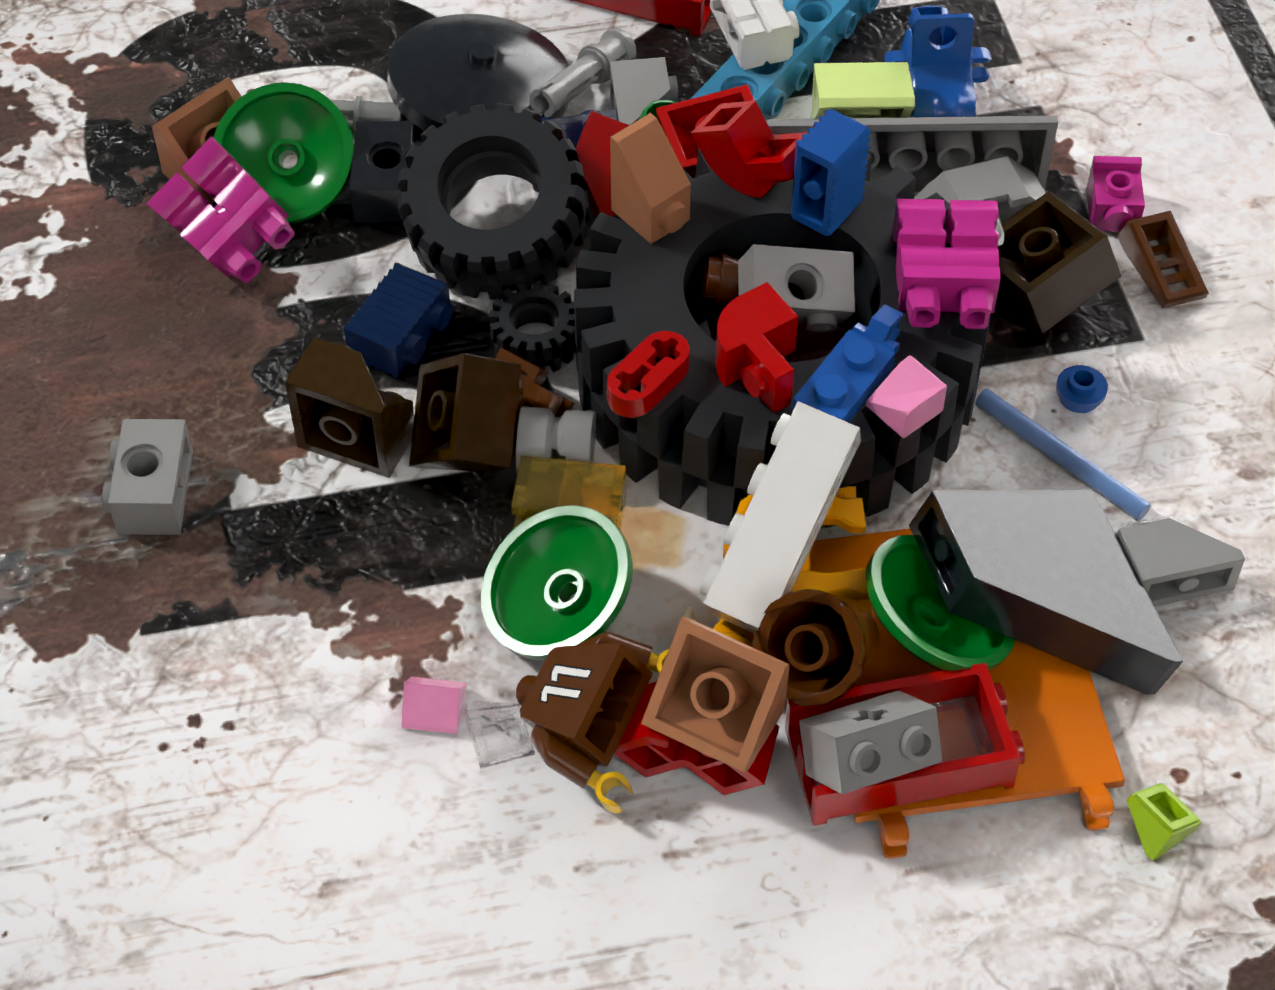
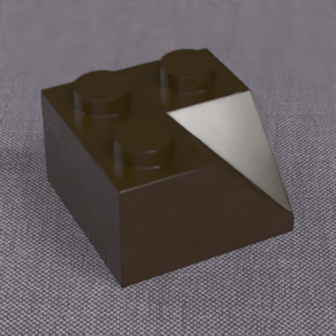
M1050 191L1002 224L1004 242L998 246L1000 267L999 290L1012 308L1042 334L1121 277L1108 236Z
M314 337L285 381L297 447L390 478L412 440L414 422L413 401L405 399L395 392L378 390L361 352L355 351L341 343H331Z
M463 353L420 365L409 467L491 472L510 468L511 460L516 453L517 434L514 431L516 409L519 407L523 397V384L520 380L521 364Z

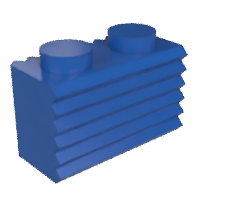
M833 109L825 110V116H819V122H814L813 128H808V133L802 134V140H796L791 203L792 219L825 236H829L864 199L862 194L865 192L863 187L866 185L863 180L866 178L864 173L867 171L865 166L868 163L866 158L869 156L867 150L870 148L868 143L871 141L868 137L871 131L867 126Z

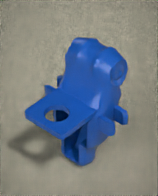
M935 5L913 8L908 18L909 28L903 37L901 49L889 51L884 55L885 62H908L915 96V107L909 118L977 117V95L974 91V83L987 81L989 79V72L985 67H973V63H987L991 60V54L984 47H972L973 15L970 13L950 14L947 8Z

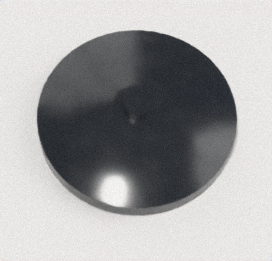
M455 14L425 21L411 28L399 38L389 55L387 86L391 99L399 111L409 121H413L416 126L426 131L432 125L437 129L444 125L443 117L457 111L458 116L470 113V106L484 104L485 110L496 109L498 103L511 104L517 113H521L523 108L533 110L529 101L532 91L547 83L551 78L567 68L569 64L561 51L549 39L526 25L491 15ZM568 103L550 117L553 119L563 117Z

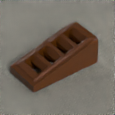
M1171 210L1126 222L1118 235V239L1124 252L1162 309L1207 297L1209 292ZM1156 240L1159 245L1150 247L1148 242ZM1165 254L1168 259L1157 261L1155 256ZM1175 268L1177 273L1163 276L1162 270ZM1184 282L1187 286V289L1171 292L1168 285Z

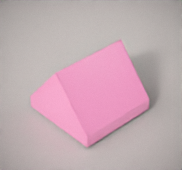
M410 677L404 682L402 728L457 734L467 688L466 682Z

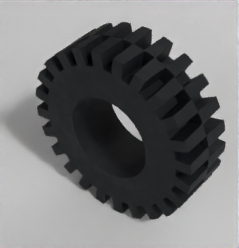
M698 148L696 178H692L684 170L691 183L690 220L681 229L674 233H668L653 244H650L617 214L616 218L604 213H600L590 228V250L581 249L576 264L574 317L578 391L583 411H595L596 440L603 450L619 444L620 469L630 479L638 483L658 468L659 499L678 509L682 508L697 487L701 485L707 488V520L718 524L730 525L741 498H746L750 495L747 493L757 466L760 463L768 466L777 447L771 444L772 434L777 422L783 413L792 415L793 398L827 356L808 361L788 362L794 369L792 401L789 406L775 413L767 407L760 397L755 398L750 395L743 384L742 378L724 387L716 371V341L700 328V325L706 319L729 304H714L713 298H706L701 295L702 279L707 257L719 258L721 253L740 259L753 244L853 252L855 313L844 322L852 329L857 323L868 327L871 318L884 304L899 311V291L896 278L897 242L893 241L892 230L896 199H914L916 181L914 175L896 166L880 182L874 185L870 183L872 155L869 154L866 158L868 163L865 166L867 171L864 173L866 178L863 180L866 184L863 187L865 192L862 194L864 199L831 235L825 236L792 219L793 179L787 182H776L762 198L751 197L734 190L723 182L710 168ZM936 192L925 199L944 200L946 216L943 229L945 230L949 203ZM945 242V247L950 248V244ZM788 283L791 294L797 299L804 300V294L800 287L793 283ZM900 311L903 313L899 324L901 332L895 340L900 343L899 351L895 355L894 367L883 381L901 361L910 355L945 383L947 390L943 411L905 438H902L866 406V402L849 422L860 427L861 442L839 488L856 486V497L862 498L864 513L867 517L889 508L894 480L913 494L929 481L933 457L947 463L956 451L962 425L968 426L972 417L989 323L985 329H967L960 324L959 312H941L939 324L931 328L912 327L907 311ZM673 331L682 335L690 347L689 372L685 378L651 411L643 416L629 418L620 416L612 411L607 402V378L612 369L646 337L655 332ZM656 356V364H657L658 362H660V361L662 360V358H660V357H658V356ZM641 383L634 390L641 392ZM622 388V392L626 394L628 391ZM823 525L820 529L830 528L837 525Z

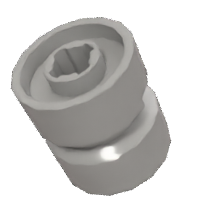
M522 407L519 414L516 441L517 474L546 476L553 468L558 470L561 477L590 479L595 452V411L566 410L561 417H556L551 408Z

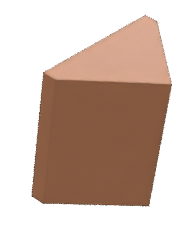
M230 77L220 81L152 125L162 173L170 179L178 172L211 204L215 202L214 198L184 172L181 167L211 136L214 138L221 118L231 105L242 97Z
M682 617L641 724L745 773L749 770L785 710L790 664L692 619Z

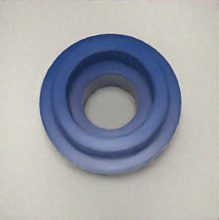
M1085 365L1070 366L1064 369L1057 378L1056 392L1060 402L1072 412H1091L1106 398L1108 391L1107 380L1102 373L1092 367Z

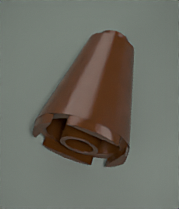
M804 589L789 592L770 603L764 611L765 615L760 623L759 630H755L752 642L753 648L790 664L786 698L794 701L792 703L801 706L821 705L842 697L853 687L878 647L879 630L873 618L863 610L830 593L815 589Z

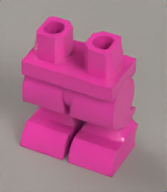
M211 136L181 169L214 198L213 200L217 205L214 207L178 172L146 204L179 231L186 241L228 278L234 276L244 283H249L260 272L262 265L252 254L265 241L275 250L283 248L294 237L295 232L286 220L289 215L233 156Z
M896 199L892 235L893 241L897 242L896 278L899 291L898 303L899 311H907L912 327L931 328L939 324L941 312H959L960 324L967 329H985L988 327L990 314L994 313L1000 284L999 233L995 230L999 212L998 201L950 200L946 228L944 230L946 216L944 200ZM945 242L950 244V248L945 247Z

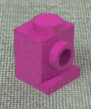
M1093 156L1086 193L1089 222L1099 230L1121 232L1127 221L1143 216L1145 202L1141 177L1142 157Z

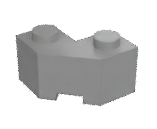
M1006 156L943 171L934 180L930 181L914 199H925L937 192L948 203H950V200L998 201V218L1002 225L1043 196L1045 191L1034 172Z

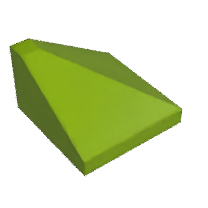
M1164 783L1135 792L1127 799L1144 852L1152 861L1161 857L1202 824L1200 819Z

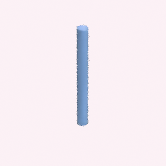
M986 388L979 394L975 405L1136 520L1140 521L1148 513L1151 507L1148 501L994 392Z

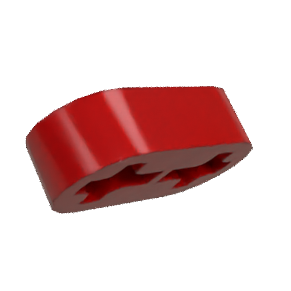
M659 331L646 337L608 375L607 402L610 409L620 416L629 418L643 416L651 411L689 372L690 347L687 340L682 335L673 331ZM656 356L662 358V360H661L660 362H658L657 364H656ZM641 383V392L634 390ZM622 388H624L628 392L626 394L623 393Z

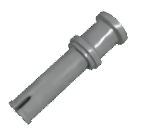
M611 28L603 33L600 42L597 44L591 43L583 47L578 54L576 62L555 75L544 85L532 91L529 98L532 109L540 113V116L544 114L548 118L563 105L585 91L590 85L603 84L609 81L610 61L634 60L636 58L637 50L632 37L620 28Z

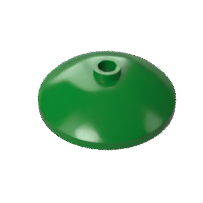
M272 83L251 90L231 105L221 118L214 134V139L233 156L289 215L286 219L289 224L306 221L325 211L341 195L351 175L354 141L345 117L328 97L302 84ZM289 155H296L298 159L296 165L289 169L284 168V159Z
M582 506L551 508L522 522L499 545L484 575L481 590V606L484 620L492 635L507 649L519 656L534 660H545L549 652L555 647L575 646L605 632L620 613L632 582V555L625 536L605 515L594 509Z
M914 535L896 536L885 541L870 558L866 569V586L873 609L887 632L913 656L942 670L971 668V665L986 663L990 671L999 666L1010 654L1015 639L949 612Z

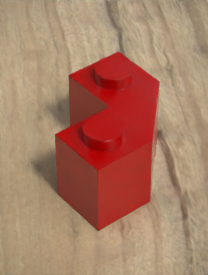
M657 681L648 684L614 755L645 778L686 767L722 795L765 785L780 726L777 724L774 726L749 770L743 773L641 724Z

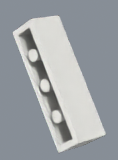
M799 401L791 416L785 413L782 414L772 434L771 444L777 447L768 466L760 463L750 480L747 493L752 495L753 498L745 515L735 514L725 534L724 544L730 546L721 566L713 563L703 580L700 594L706 596L703 605L708 613L755 634V630H759L760 623L765 615L764 611L770 603L792 591L861 442L860 427Z

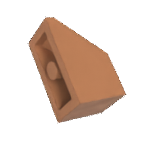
M649 113L610 137L611 210L650 244H653L668 233L678 231L690 220L691 183L658 119Z

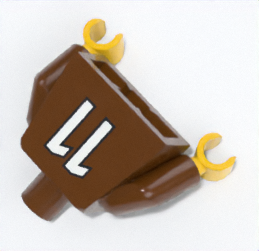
M603 632L575 646H560L552 649L537 676L526 675L519 681L516 688V698L521 705L520 718L533 728L531 741L545 764L582 789L589 785L595 789L597 798L607 811L621 813L622 809L614 801L607 799L606 795L614 786H622L628 792L634 794L630 783L621 773L607 772L602 774L596 769L598 765L608 767L653 675L652 671L658 672L659 677L669 649L658 655L652 653V646L612 632Z

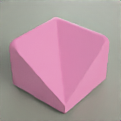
M909 355L897 365L868 398L866 406L902 438H905L943 411L947 385L914 357Z

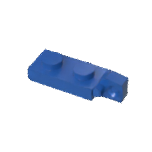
M884 304L871 318L868 327L857 323L852 330L849 329L793 398L792 411L799 401L849 423L894 367L895 355L899 351L900 343L895 340L901 332L899 324L903 313Z

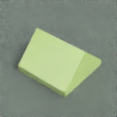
M908 62L814 63L811 119H819V116H825V110L831 109L849 118H909L915 107V96Z

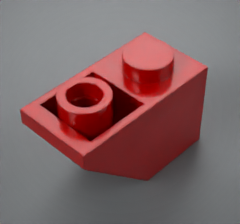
M591 110L585 121L576 150L579 162L582 163L590 209L594 218L596 219L600 213L616 218V214L611 210L610 137L629 125Z

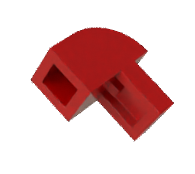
M756 101L721 103L691 132L703 157L714 173L734 190L757 198H762L776 182H787L793 179L796 140H802V134L808 133L773 134Z
M768 282L736 297L721 312L717 324L716 371L724 387L742 378L743 384L750 395L755 398L760 397L767 407L775 413L789 406L792 401L794 369L783 357L796 350L798 315Z

